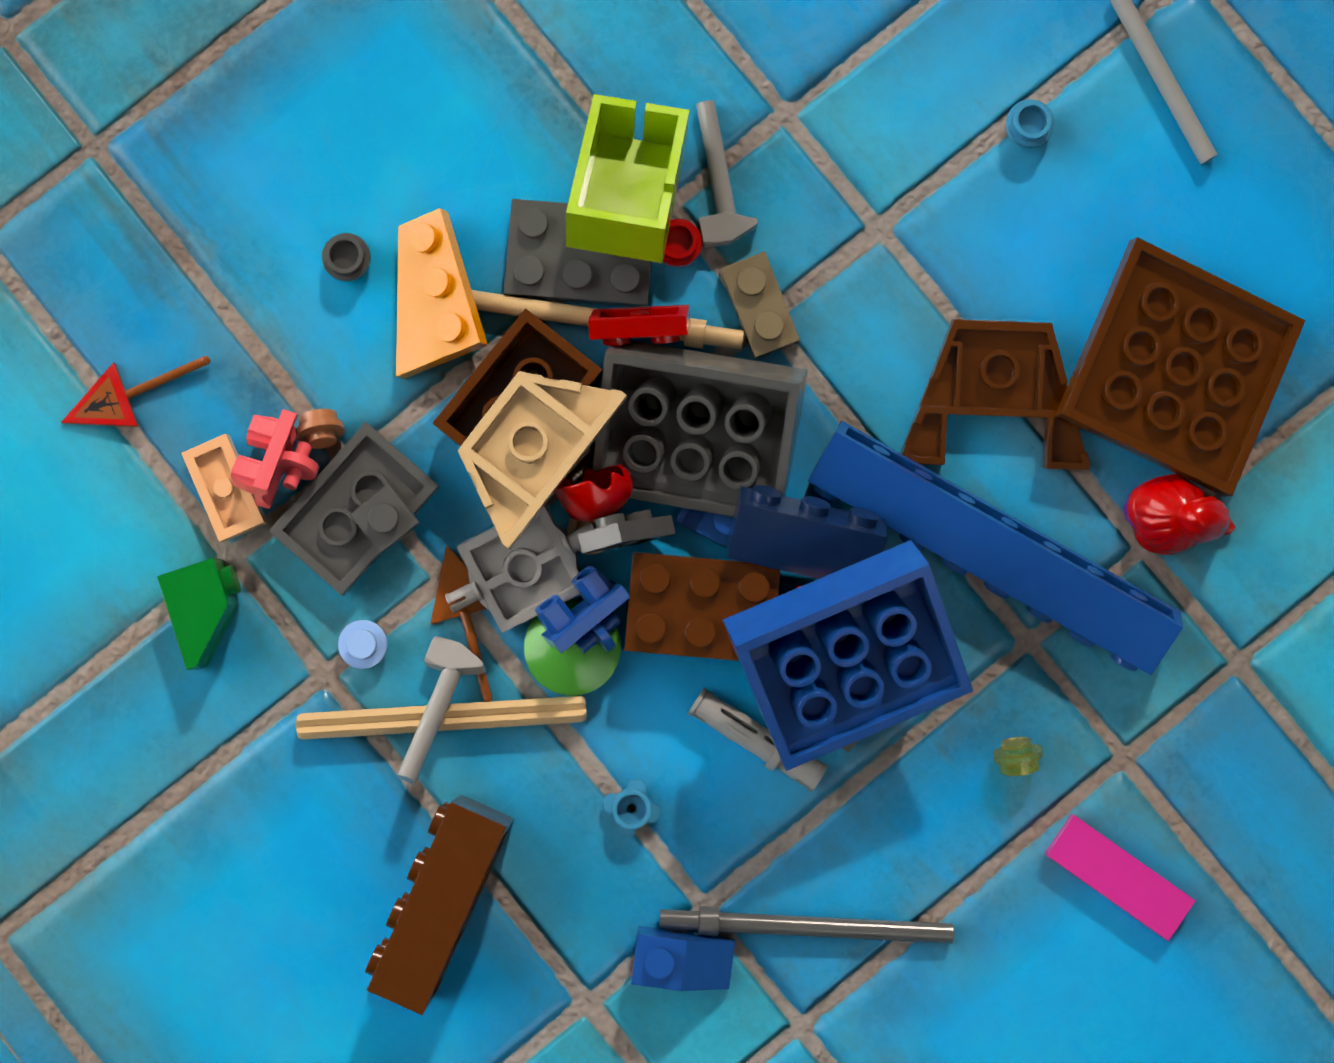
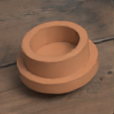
M315 409L303 413L298 418L299 426L295 430L297 440L311 444L312 449L331 447L345 433L343 421L338 419L337 412L332 409Z

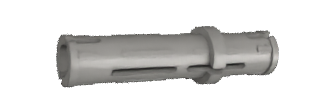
M705 687L688 712V715L694 716L729 740L765 761L764 767L773 772L775 768L808 788L807 790L810 792L816 788L828 768L827 764L814 759L786 771L768 728L718 698Z

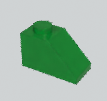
M211 558L157 576L186 670H199L208 666L239 606L235 594L241 592L237 574L232 565L226 566L224 560Z

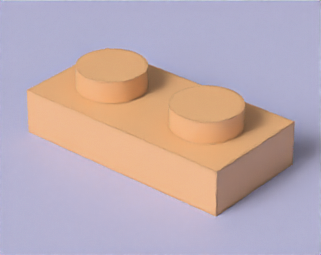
M223 434L181 453L219 542H227L268 524L262 508L255 503L254 494L232 485L230 475L236 458L239 455L230 435Z

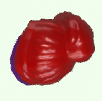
M1178 474L1159 476L1136 486L1127 496L1123 508L1125 519L1133 529L1135 539L1139 545L1149 552L1161 555H1174L1195 547L1198 543L1217 541L1225 535H1230L1236 528L1229 516V509L1226 508L1224 502L1214 496H1204L1203 491Z

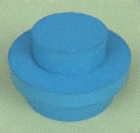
M1033 99L1023 100L1015 104L1009 111L1005 124L1006 131L1015 144L1024 148H1035L1044 144L1051 136L1054 129V117L1051 110L1044 103Z

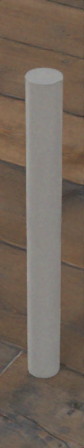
M1109 0L1200 165L1217 157V152L1133 1Z

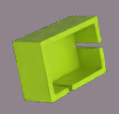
M593 94L566 210V247L662 263L686 149L690 110L646 103L643 140L634 139L637 101Z

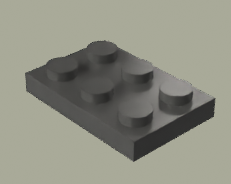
M512 199L504 295L538 300L648 307L652 261L566 247V210L568 203Z
M365 422L269 532L340 595L345 596L382 554L350 514L389 484L412 513L416 515L438 491L440 486Z

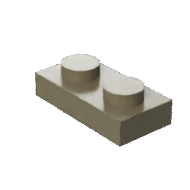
M765 251L720 268L721 277L754 360L799 343V336Z

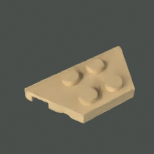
M521 371L512 379L457 450L504 546L508 549L512 548L627 399L625 393L615 389L606 390L585 386L582 383L563 379L544 378L542 375Z

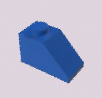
M639 926L631 984L677 991L729 989L735 939L698 936L696 933Z

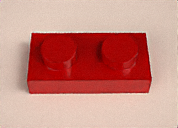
M690 305L593 309L588 319L589 339H602V343L607 346L629 344L632 342L631 338L651 337V342L658 344L677 342L680 340V336L688 335L691 324Z

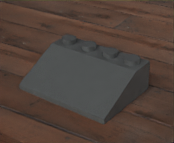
M632 341L629 344L610 346L604 356L601 389L620 390L627 395V399L595 440L592 470L596 472L608 466H624L630 472L633 479V490L629 497L630 499L732 517L741 486L752 489L755 485L770 486L779 490L782 496H786L808 370Z

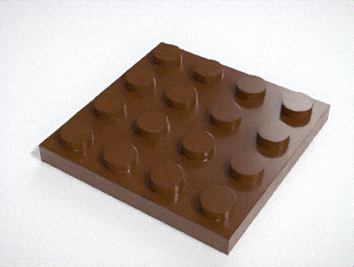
M1136 237L1128 243L1055 416L1221 496H1233L1306 320Z

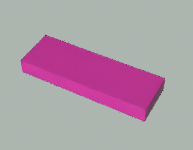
M1073 814L1069 816L1044 853L1047 857L1167 941L1170 940L1196 901Z

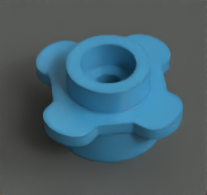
M633 779L629 781L626 789L617 794L609 793L604 798L603 808L606 812L612 813L615 821L618 823L617 832L623 837L634 836L637 828L642 827L647 822L655 823L660 818V807L651 802L646 794L647 786L642 780ZM631 803L637 807L634 813H630L627 810V806Z

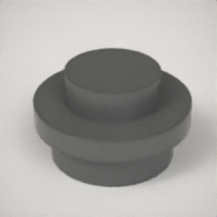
M341 233L332 237L324 246L322 262L326 271L333 278L343 282H351L361 278L367 272L371 263V253L362 238L351 233Z

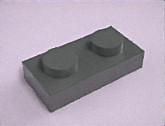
M644 510L627 515L619 513L596 519L597 529L580 533L578 538L583 554L635 546L674 535L676 532L671 515L652 518L651 510Z

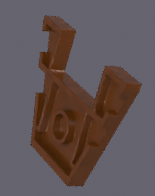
M952 319L900 453L918 464L945 465L948 414L1045 418L1043 468L1090 470L1089 457L1084 450L1079 432L1081 428L1055 416L1067 389L1066 383L1068 381L1052 323Z

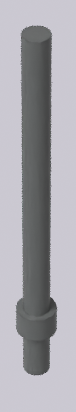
M699 906V911L660 909L659 929L698 931V936L718 937L719 932L933 943H953L954 926L952 923L719 912V907Z

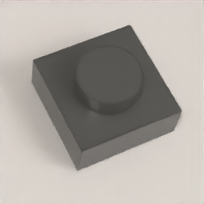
M389 484L350 514L382 554L421 524Z

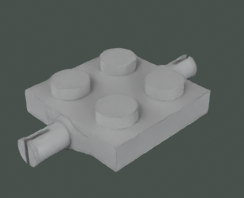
M546 503L511 549L502 544L495 526L460 543L457 549L468 568L470 583L451 593L445 594L448 604L465 596L452 603L450 609L456 613L458 610L479 600L492 613L499 629L503 633L537 616L535 609L555 594L563 602L580 595L571 583L573 578L581 572L577 558V551L581 550L578 534L594 530L596 525L591 522L567 534L557 525Z

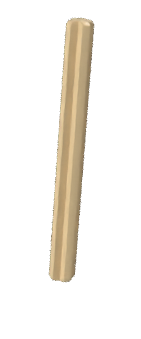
M583 696L449 704L438 731L583 722L587 718L586 700ZM427 705L302 713L297 715L296 731L298 738L301 740L415 733Z

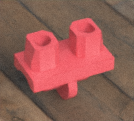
M282 409L279 419L253 415L246 436L247 445L266 450L263 461L239 455L236 458L230 477L232 485L254 494L257 506L267 509L271 508L284 473L286 476L282 485L289 490H296L300 479L313 480L317 476L319 466L313 459L309 458L312 449L311 444L299 441L295 452H292L297 441L296 427L294 426L297 413Z

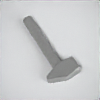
M708 100L696 104L717 214L701 217L698 220L703 248L733 244L756 229L758 224L756 218L736 214L715 101Z
M435 636L425 655L424 663L426 666L441 671V674L397 774V777L406 782L416 783L461 675L484 674L486 672L483 662L460 642Z

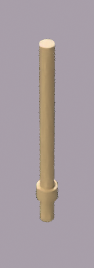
M472 290L477 310L520 316L526 308L540 320L588 327V319L593 309H596ZM690 318L691 324L688 335L680 336L679 340L684 341V346L703 349V345L706 344L741 350L744 331L707 325V320Z

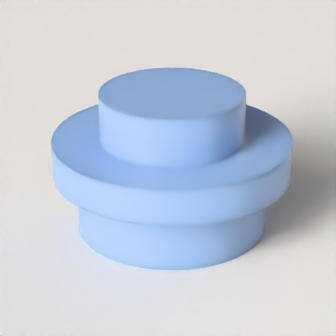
M358 620L350 623L343 629L338 640V649L343 660L350 666L359 669L371 668L377 665L384 658L388 648L387 637L383 629L378 624L368 620Z

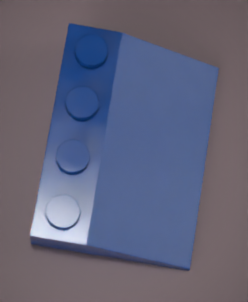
M911 540L723 619L738 660L786 771L973 692L930 564Z

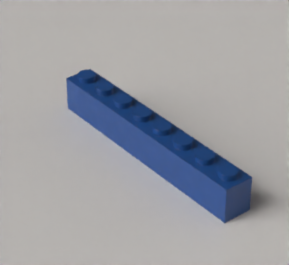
M842 420L808 479V482L815 485V491L823 498L835 503H839L842 500L852 507L865 508L875 512L879 518L885 520L886 526L900 533L899 538L904 543L911 540L918 550L923 551L927 548L941 556L943 564L954 572L966 575L969 572L982 579L984 586L1001 598L1008 599L1012 596L1026 604L1028 612L1037 619L1046 623H1051L1052 620L1068 628L1069 634L1078 642L1089 647H1094L1097 644L1111 652V657L1128 670L1136 671L1139 668L1152 675L1183 629L1181 611Z

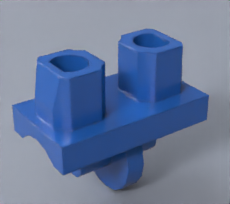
M587 566L571 581L583 597V601L570 610L563 600L555 594L535 609L542 626L546 630L541 634L549 646H554L560 653H563L574 643L583 654L597 643L606 652L611 651L616 646L609 633L622 622L613 611L628 600L630 595L622 585L609 580L596 568Z

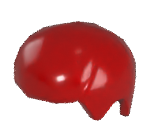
M622 465L608 466L596 472L586 468L583 471V478L580 483L572 484L565 478L554 493L572 519L581 523L595 522L596 519L614 515L622 509L632 493L633 479L630 472Z

